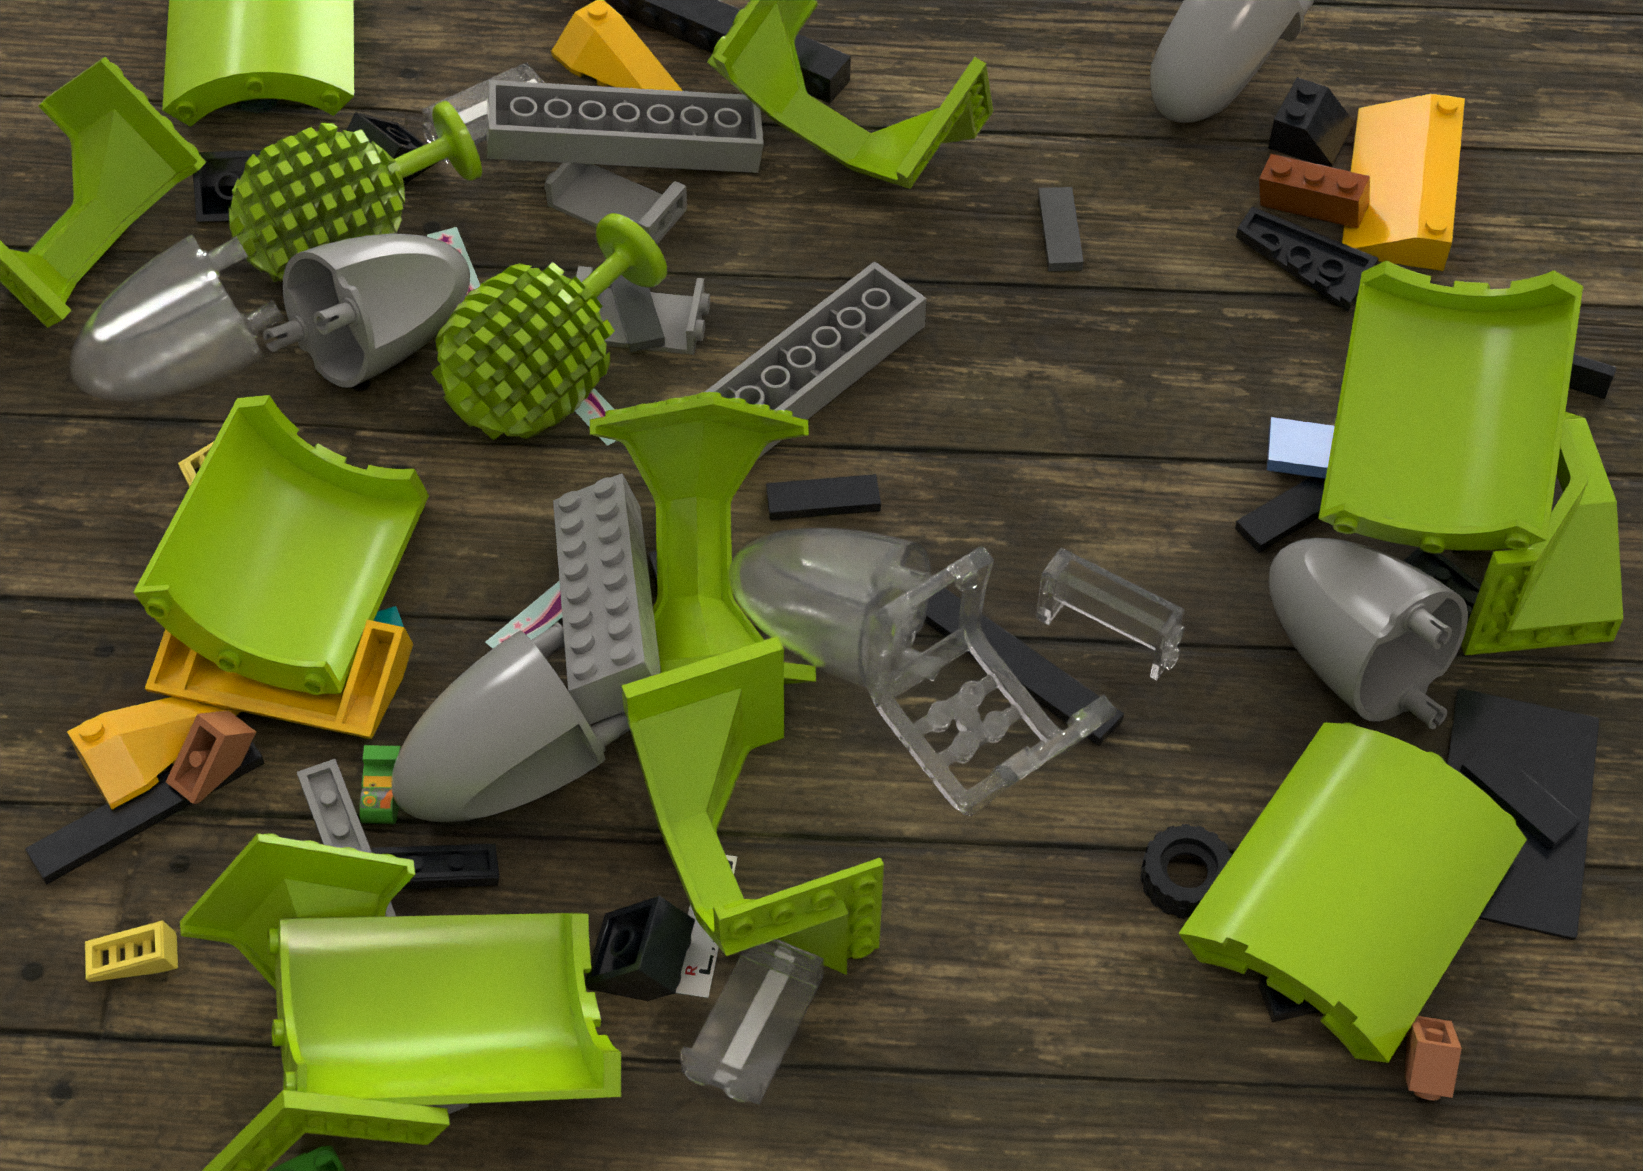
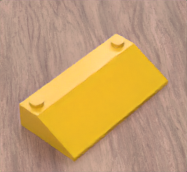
M1427 94L1358 109L1350 172L1370 176V197L1368 208L1359 228L1344 225L1343 244L1375 256L1381 262L1387 260L1394 264L1444 271L1453 237L1465 98Z
M367 620L349 677L341 694L312 695L307 692L264 684L235 672H226L220 669L216 663L186 646L165 629L145 690L372 739L403 679L413 642L404 627Z

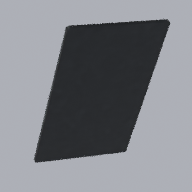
M1466 689L1458 690L1447 764L1460 772L1462 763L1489 742L1581 820L1576 830L1550 850L1515 819L1516 825L1527 840L1478 919L1570 940L1576 939L1578 935L1599 719L1597 717Z

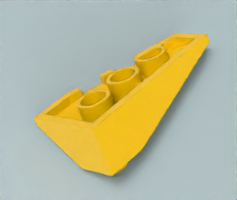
M596 0L576 11L551 51L552 57L572 74L579 77L585 74L597 79V85L602 87L610 85L619 88L683 91L625 19L604 0Z
M169 697L104 712L84 721L81 725L67 731L83 767L110 808L114 809L150 790L159 782L157 775L171 763H175L197 714L229 710L237 716L241 711Z

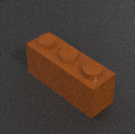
M1270 154L1259 178L1260 206L1359 228L1369 205L1370 176Z

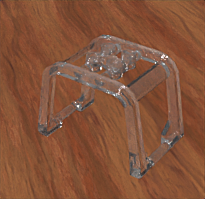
M979 546L956 562L949 564L937 574L905 594H901L900 597L870 615L866 685L869 695L885 722L951 805L962 814L971 817L1022 778L1039 769L1040 766L1059 753L1065 754L1117 714L1114 706L1103 694L1072 715L1067 722L1069 727L1064 731L1051 721L987 641L981 627L986 587L994 563V559L982 546ZM956 581L955 586L959 591H962L958 622L960 629L889 674L894 639L915 620L918 610L916 605ZM970 650L976 661L988 675L978 682H965L959 692L946 701L934 702L930 706L928 714L913 724L894 698ZM998 687L1012 705L1002 712H989L982 722L977 709L982 704L984 696ZM1023 718L1041 741L1031 748L1028 746L1024 747L996 766L987 778L966 790L949 770L948 766L955 761L960 763L970 761L979 747L987 742L994 743L1000 741L1005 736L1009 725ZM954 719L958 730L961 732L954 737L951 746L937 754L923 736L930 731L943 732L947 730Z

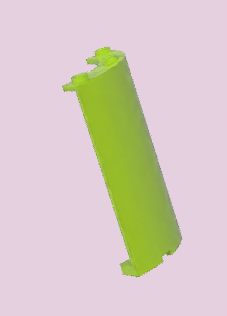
M169 0L162 111L191 127L208 113L232 103L268 98L304 103L335 116L354 97L353 0Z
M1387 260L1361 273L1318 519L1333 525L1334 530L1340 533H1357L1388 542L1416 546L1429 553H1441L1444 549L1497 550L1510 548L1526 550L1529 548V545L1547 541L1583 285L1556 271H1551L1540 276L1511 281L1510 288L1490 289L1488 283L1454 281L1453 287L1430 283L1431 276L1405 269Z
M270 395L237 398L133 593L149 616L153 617L186 646L216 663L220 669L226 672H235L264 684L307 692L312 695L341 694L349 677L366 621H373L429 494L415 469H392L368 465L367 469H362L346 464V457L327 449L319 443L313 447L297 435L299 429L281 412Z
M1323 723L1178 934L1199 962L1225 967L1245 974L1248 968L1267 976L1268 986L1284 994L1297 1004L1302 1003L1305 999L1324 1014L1320 1022L1337 1036L1355 1059L1389 1063L1527 839L1516 825L1515 819L1509 813L1505 812L1471 780L1446 764L1438 754L1425 752L1398 738L1359 727L1352 723Z
M586 913L275 919V928H268L267 953L268 955H275L278 1019H273L272 1045L280 1046L284 1070L283 1090L413 1105L621 1097V1051L612 1045L607 1035H598L595 1027H600L601 1017L595 992H586L584 973H590L589 917Z

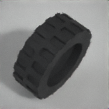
M1190 824L1167 827V830L1158 832L1154 840H1150L1147 845L1140 875L1141 883L1144 885L1143 891L1151 899L1150 902L1155 907L1161 908L1162 912L1168 915H1176L1177 918L1182 919L1190 917L1231 858L1232 853H1229L1228 845L1225 841L1222 842L1213 831L1209 832L1204 827L1198 825L1193 827ZM1179 855L1194 856L1205 864L1208 873L1207 879L1203 884L1195 888L1178 886L1168 876V863Z

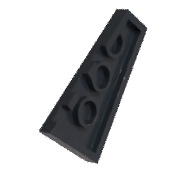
M1251 207L1237 228V239L1347 312H1349L1357 299L1361 273L1376 266L1378 258L1255 207Z

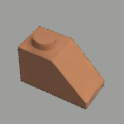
M229 710L197 714L166 783L191 803H200L241 766L256 731Z
M1417 1016L1407 1032L1405 1079L1408 1090L1413 1091L1420 1098L1427 1100H1439L1440 1096L1453 1098L1462 1048L1452 1021Z

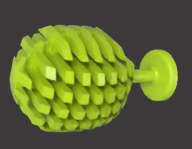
M442 101L436 104L432 111V118L438 139L395 159L375 142L369 143L362 129L355 132L343 130L341 133L337 132L338 127L333 123H320L318 131L310 127L297 133V135L285 137L274 145L272 144L264 148L258 157L253 154L245 163L242 177L240 180L237 179L232 191L231 209L229 207V227L236 248L251 265L262 273L263 270L269 273L273 282L283 281L288 261L299 252L349 238L378 234H396L402 221L401 214L405 205L403 178L446 158L450 160L455 170L464 179L473 181L482 176L481 161L465 123L449 102Z
M610 213L604 216L596 227V239L606 260L582 282L576 276L573 279L563 276L564 271L553 262L543 271L539 268H530V265L519 263L509 266L502 273L481 283L478 288L473 289L465 296L462 303L457 305L447 323L439 329L436 336L437 360L440 365L431 373L437 382L442 384L445 396H443L444 400L469 427L475 426L482 429L493 440L503 433L507 436H520L528 439L565 420L566 416L574 413L580 407L583 400L587 399L600 381V378L608 372L610 352L606 354L607 343L604 340L615 332L608 319L602 321L599 311L603 306L597 297L621 275L628 281L646 288L657 286L667 275L666 261L660 248L641 226L621 214Z

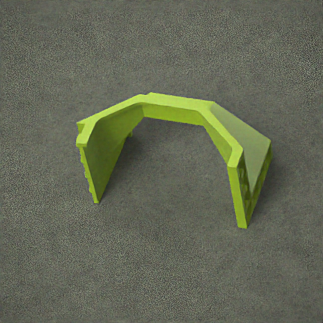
M750 0L746 7L737 13L732 27L725 36L719 39L713 54L707 61L709 65L775 123L853 171L909 189L916 182L941 144L975 139L993 113L987 65L976 57L970 62L939 108L873 133L868 132L813 98L806 92L795 47V38L817 7L818 2L815 0Z
M106 57L46 97L38 105L67 135L71 142L74 192L72 205L27 253L11 250L0 240V282L47 328L62 321L69 314L71 309L65 303L75 285L121 234L180 181L199 171L206 163L199 155L197 148L190 142H187L174 129L172 122L165 116H162L149 103L147 96L142 91L136 89L123 76L121 69L114 63H111Z
M702 392L691 396L605 411V417L589 419L590 435L620 441L625 445L655 501L657 600L653 606L661 673L764 641L733 597L731 502L763 449L773 441L808 436V420L794 417L793 412L789 410L769 409V405L746 403L745 399L721 397V393ZM784 662V685L816 682V666Z
M1565 412L1557 468V477L1563 494L1551 512L1547 541L1532 544L1526 550L1493 552L1461 643L1464 655L1614 641L1623 621L1617 501L1586 418Z
M778 636L622 685L624 712L659 830L697 922L722 952L728 956L770 942L847 975L848 958H863L871 954L874 949L879 948L884 871L881 857L759 899H744L717 836L718 826L748 753L758 746L784 738V648Z
M257 833L181 919V936L225 942L235 946L276 990L275 955H268L267 931L268 928H275V919L385 917L390 901L415 876L414 861L398 858L392 854H375L358 851L352 847L340 848L319 844L311 840L299 841L282 838L275 834ZM282 1090L202 1171H266L305 1133L428 1145L450 1125L448 1108Z

